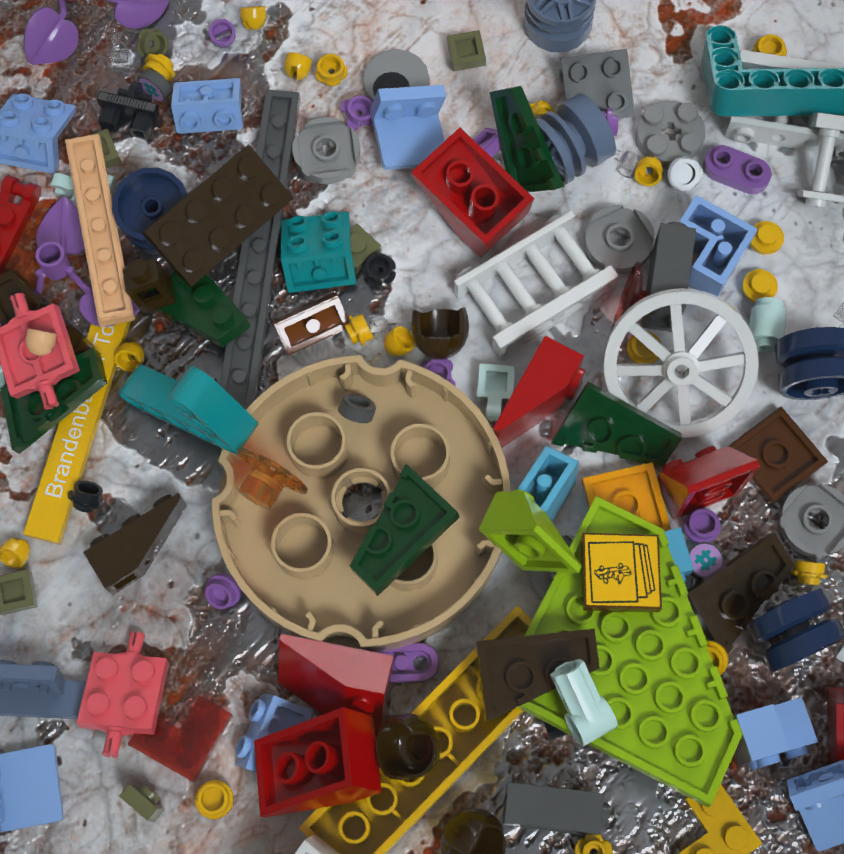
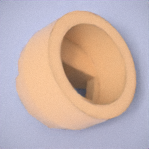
M27 329L26 347L34 355H47L53 351L57 334Z

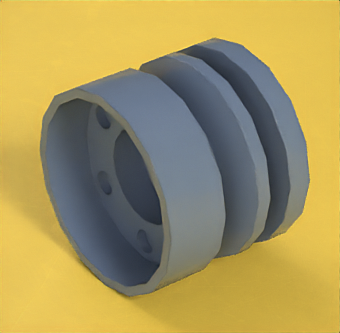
M526 0L524 29L528 38L537 47L549 52H567L578 48L587 40L592 29L596 0Z
M578 93L558 105L556 113L549 111L543 114L541 119H536L564 185L573 181L574 176L579 177L583 175L586 171V165L593 168L615 155L616 143L610 125L595 102L585 94Z

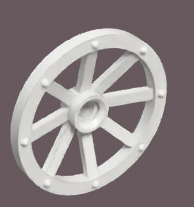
M686 288L660 291L636 302L614 325L607 340L604 353V376L609 393L645 413L673 385L677 386L680 422L655 419L681 432L682 438L709 433L733 419L750 398L755 387L759 368L755 339L750 327L741 314L729 303L713 294ZM681 304L701 306L717 313L690 349L685 347ZM670 305L674 346L671 350H668L637 323L639 319L651 311ZM728 322L738 334L744 352L698 360V357L719 330ZM629 331L663 362L617 364L619 348L627 332ZM678 365H685L688 367L687 370L682 373H678L675 371V368ZM744 365L741 381L732 397L699 374V372ZM618 376H664V378L637 405H634L624 392ZM693 384L723 406L706 417L691 421L688 385Z

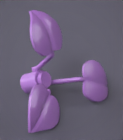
M57 0L60 7L59 15L50 7H41L30 16L24 33V51L30 64L39 65L60 62L67 59L75 51L79 41L78 30L73 22L64 19L67 14L66 0ZM107 0L116 3L114 8V18L125 27L133 29L143 28L154 23L161 17L168 5V0Z
M63 196L45 215L37 231L36 243L38 249L35 256L40 269L36 271L38 277L36 290L42 295L45 277L52 280H60L66 277V275L70 276L83 291L87 292L79 301V309L83 318L90 324L100 327L92 285L88 286L80 279L70 266L67 254L78 255L84 252L85 247L78 209ZM132 300L133 311L135 316L137 315L140 309Z

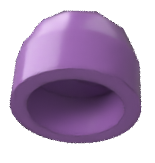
M226 19L215 20L209 27L211 42L219 48H228L236 38L234 25ZM230 31V36H227L220 40L215 39L227 34Z

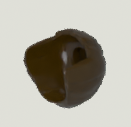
M462 307L459 310L436 309L425 313L413 310L411 331L418 349L427 357L435 360L448 359L459 353L465 345L469 333V320L466 308Z
M397 714L383 722L376 738L375 758L386 777L395 780H410L426 775L437 765V761L440 758L441 741L434 727L427 720L416 714Z
M468 808L458 811L447 821L442 831L440 847L442 854H505L506 840L503 827L498 818L487 810Z

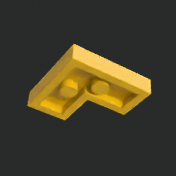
M720 785L710 807H706L689 797L684 799V802L706 833L676 854H749L763 844L722 785Z

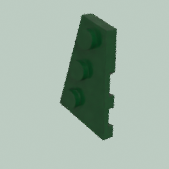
M175 271L171 273L176 303L156 310L162 313L164 318L172 322L177 321L189 327L191 332L222 348L251 327L246 317L208 274L189 288ZM157 288L147 291L148 297L160 293Z

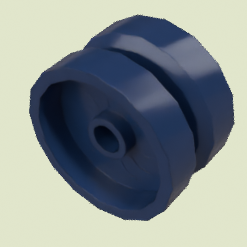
M142 168L130 173L119 183L113 195L112 212L119 228L138 250L150 255H160L142 233L183 200L188 193L183 183L173 173L161 168Z
M815 327L787 334L776 341L774 345L776 362L780 367L784 368L778 374L779 389L783 397L794 400H820L844 395V328Z
M822 588L800 597L795 596L783 601L746 625L754 641L757 643H765L780 637L781 642L769 647L763 654V658L771 673L792 665L844 639V629L838 619L829 618L815 625L812 622L815 618L826 613L831 606Z

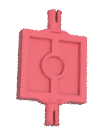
M16 293L15 296L12 295L10 297L16 316L6 325L0 327V364L10 396L17 399L34 391H39L43 408L46 410L53 409L59 406L53 386L61 379L80 371L59 306L50 304L42 309L29 311L25 294ZM27 329L57 334L53 351L43 356L31 353L26 347Z
M135 631L129 633L126 652L118 654L93 652L76 723L80 728L100 730L107 734L102 755L105 757H118L122 736L134 733L150 735L155 733L169 662L167 658L148 657L141 654L145 635L141 632L136 634Z

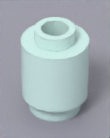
M772 297L759 298L755 301V306L751 308L749 327L755 339L757 351L774 352L776 341L785 336L787 311L784 308V302L780 299Z

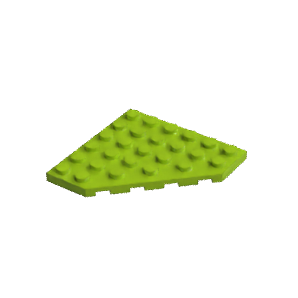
M596 496L570 546V550L582 566V533L659 535L662 610L660 612L583 611L581 567L579 573H556L525 636L595 629L600 668L591 672L590 676L599 695L611 707L618 726L588 745L690 799L710 807L743 733L738 720L734 719L727 701L728 694L717 666L714 667L710 657L706 637L697 615H694L687 597V588L678 565H675L664 529ZM557 689L518 706L519 709L573 736L566 724L564 716L567 711Z

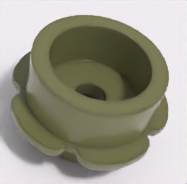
M152 27L149 30L145 28L138 34L136 49L139 55L145 56V58L151 53L165 55L168 49V41L159 29ZM150 41L153 42L151 47L149 46Z

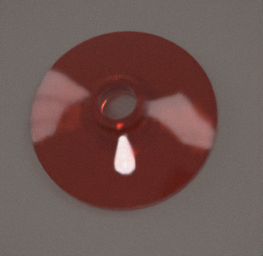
M637 261L630 272L615 314L613 327L631 306L649 295L648 291L642 290L643 269L641 262Z

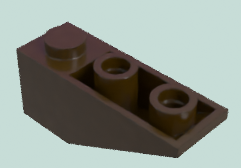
M179 493L174 496L169 494L161 497L153 504V509L142 516L136 514L129 517L121 524V529L111 535L103 534L95 538L90 543V548L83 552L104 588L112 595L146 574L187 507Z

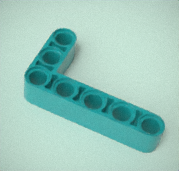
M723 25L710 27L706 31L702 67L708 103L713 113L726 117L812 115V113L844 115V68L743 69L735 31Z
M138 364L118 392L125 401L134 407L235 455L239 454L258 426L256 419L213 378L193 366H189L178 381Z

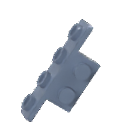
M0 660V716L77 719L86 681L65 680L58 666L50 662L36 661L32 665H18L14 661Z

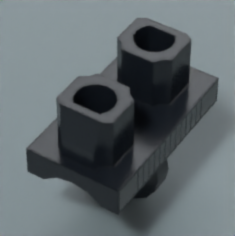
M133 81L128 90L119 88L117 94L99 91L96 99L101 108L98 122L103 130L108 129V131L115 133L118 132L122 120L130 121V134L136 138L147 140L154 127L161 128L164 119L159 116V106L157 103L152 102V95L143 93L142 83Z

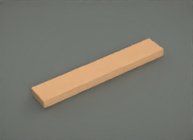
M94 134L66 139L65 143L99 326L103 327L134 321L132 300L125 291L123 276L125 264L117 222L112 212L113 201L100 135Z

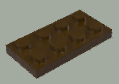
M248 144L142 234L190 288L293 200L294 197Z

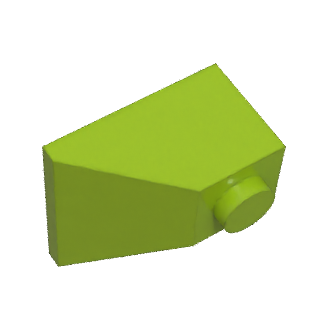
M519 489L495 493L478 529L498 548L502 549L501 551L524 571L579 573L582 566L546 512L534 502V497L531 494Z

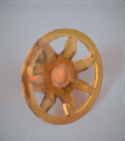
M238 448L236 450L238 457L251 467L238 492L252 503L266 510H271L284 487L300 494L308 492V488L301 479L277 462L250 449ZM270 466H272V467L275 468L276 470H275V471H272V470L270 469Z

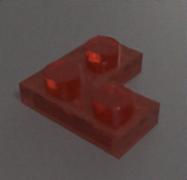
M198 696L180 729L158 717L154 735L134 733L128 745L195 783L231 721L233 714Z

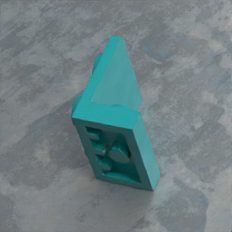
M330 211L323 215L295 216L282 221L281 263L288 293L357 284L351 249L349 212Z

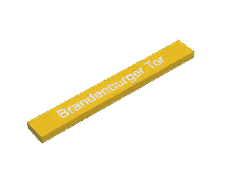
M131 321L108 327L90 325L86 339L95 347L94 349L101 353L107 384L59 422L23 533L26 537L59 545L62 543L73 508V501L68 499V492L70 490L73 491L74 484L82 479L116 372L117 365L114 357L118 347L126 340Z

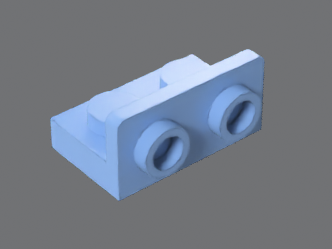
M240 78L175 82L173 85L171 108L176 132L182 134L241 130L243 128Z
M262 694L260 699H256L249 713L251 723L246 735L241 736L237 743L235 765L257 773L254 740L310 720L313 711L275 695Z

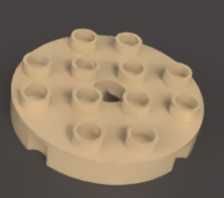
M362 355L344 356L323 360L287 375L269 387L246 409L256 419L258 426L238 455L222 449L218 463L223 470L219 494L217 497L212 498V519L216 540L230 574L245 596L268 620L292 636L371 652H381L417 643L438 633L462 615L479 597L492 578L500 561L502 549L494 545L478 529L495 493L511 491L510 478L504 453L491 425L479 408L456 386L428 369L400 359L391 367L378 368L367 364ZM348 393H356L371 399L376 405L373 420L370 423H356L343 417L338 412L342 396ZM405 464H407L459 513L460 518L377 596L349 566L369 529L378 520L384 509L383 504L389 493L394 491L401 478L400 473ZM359 483H367L375 488L379 487L382 489L380 493L383 503L378 517L368 521H356L350 517L345 518L342 515L344 512L342 501L347 488Z

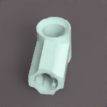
M577 659L565 662L555 668V671L550 676L567 711L564 716L566 724L580 746L583 747L617 728L616 717L607 701L599 695L583 660Z

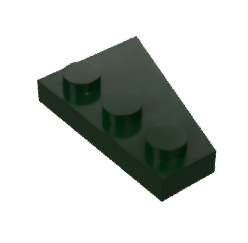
M522 86L489 92L505 171L527 192L555 190L565 187Z
M92 348L75 356L80 371L61 379L53 386L59 402V406L53 409L46 410L43 408L39 391H34L17 399L10 396L7 386L0 388L13 451L21 454L107 384L101 353Z
M588 381L553 436L551 444L563 447L564 444L582 447L583 451L597 453V451L619 455L621 459L645 464L653 462L654 466L662 467L682 440V433Z
M405 464L400 473L401 478L394 491L389 493L383 504L384 509L378 520L369 529L349 566L377 596L460 518L459 513L407 464Z

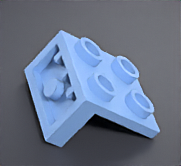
M444 85L378 89L370 108V113L384 170L416 168L444 142L438 115L446 99Z
M12 94L0 109V164L52 174L56 173L60 167L58 137L75 115L76 106L63 103L60 100L34 98L28 94Z
M48 744L0 754V833L62 821L64 814L56 747Z
M844 760L787 779L790 799L795 810L800 811L816 850L823 851L843 844Z

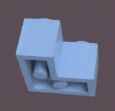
M696 195L679 221L686 224L687 227L696 228L693 251L700 254L691 269L689 285L697 290L719 297L751 245L758 229Z
M802 697L777 705L771 704L734 716V719L738 720L743 733L734 757L737 766L749 764L751 771L781 762L779 757L781 753H785L787 760L808 754L807 746L818 742Z

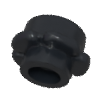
M373 254L363 265V276L368 278V283L373 286L380 287L384 283L390 284L396 277L394 271L396 264L386 254ZM378 268H382L383 272L377 273L376 270Z
M78 481L74 484L73 491L70 490L68 492V499L73 501V507L78 511L92 512L103 505V489L91 481Z

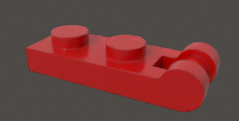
M7 175L3 179L0 192L1 273L4 272L41 196V187L39 185L20 183L19 178ZM16 196L22 197L19 205L13 203Z

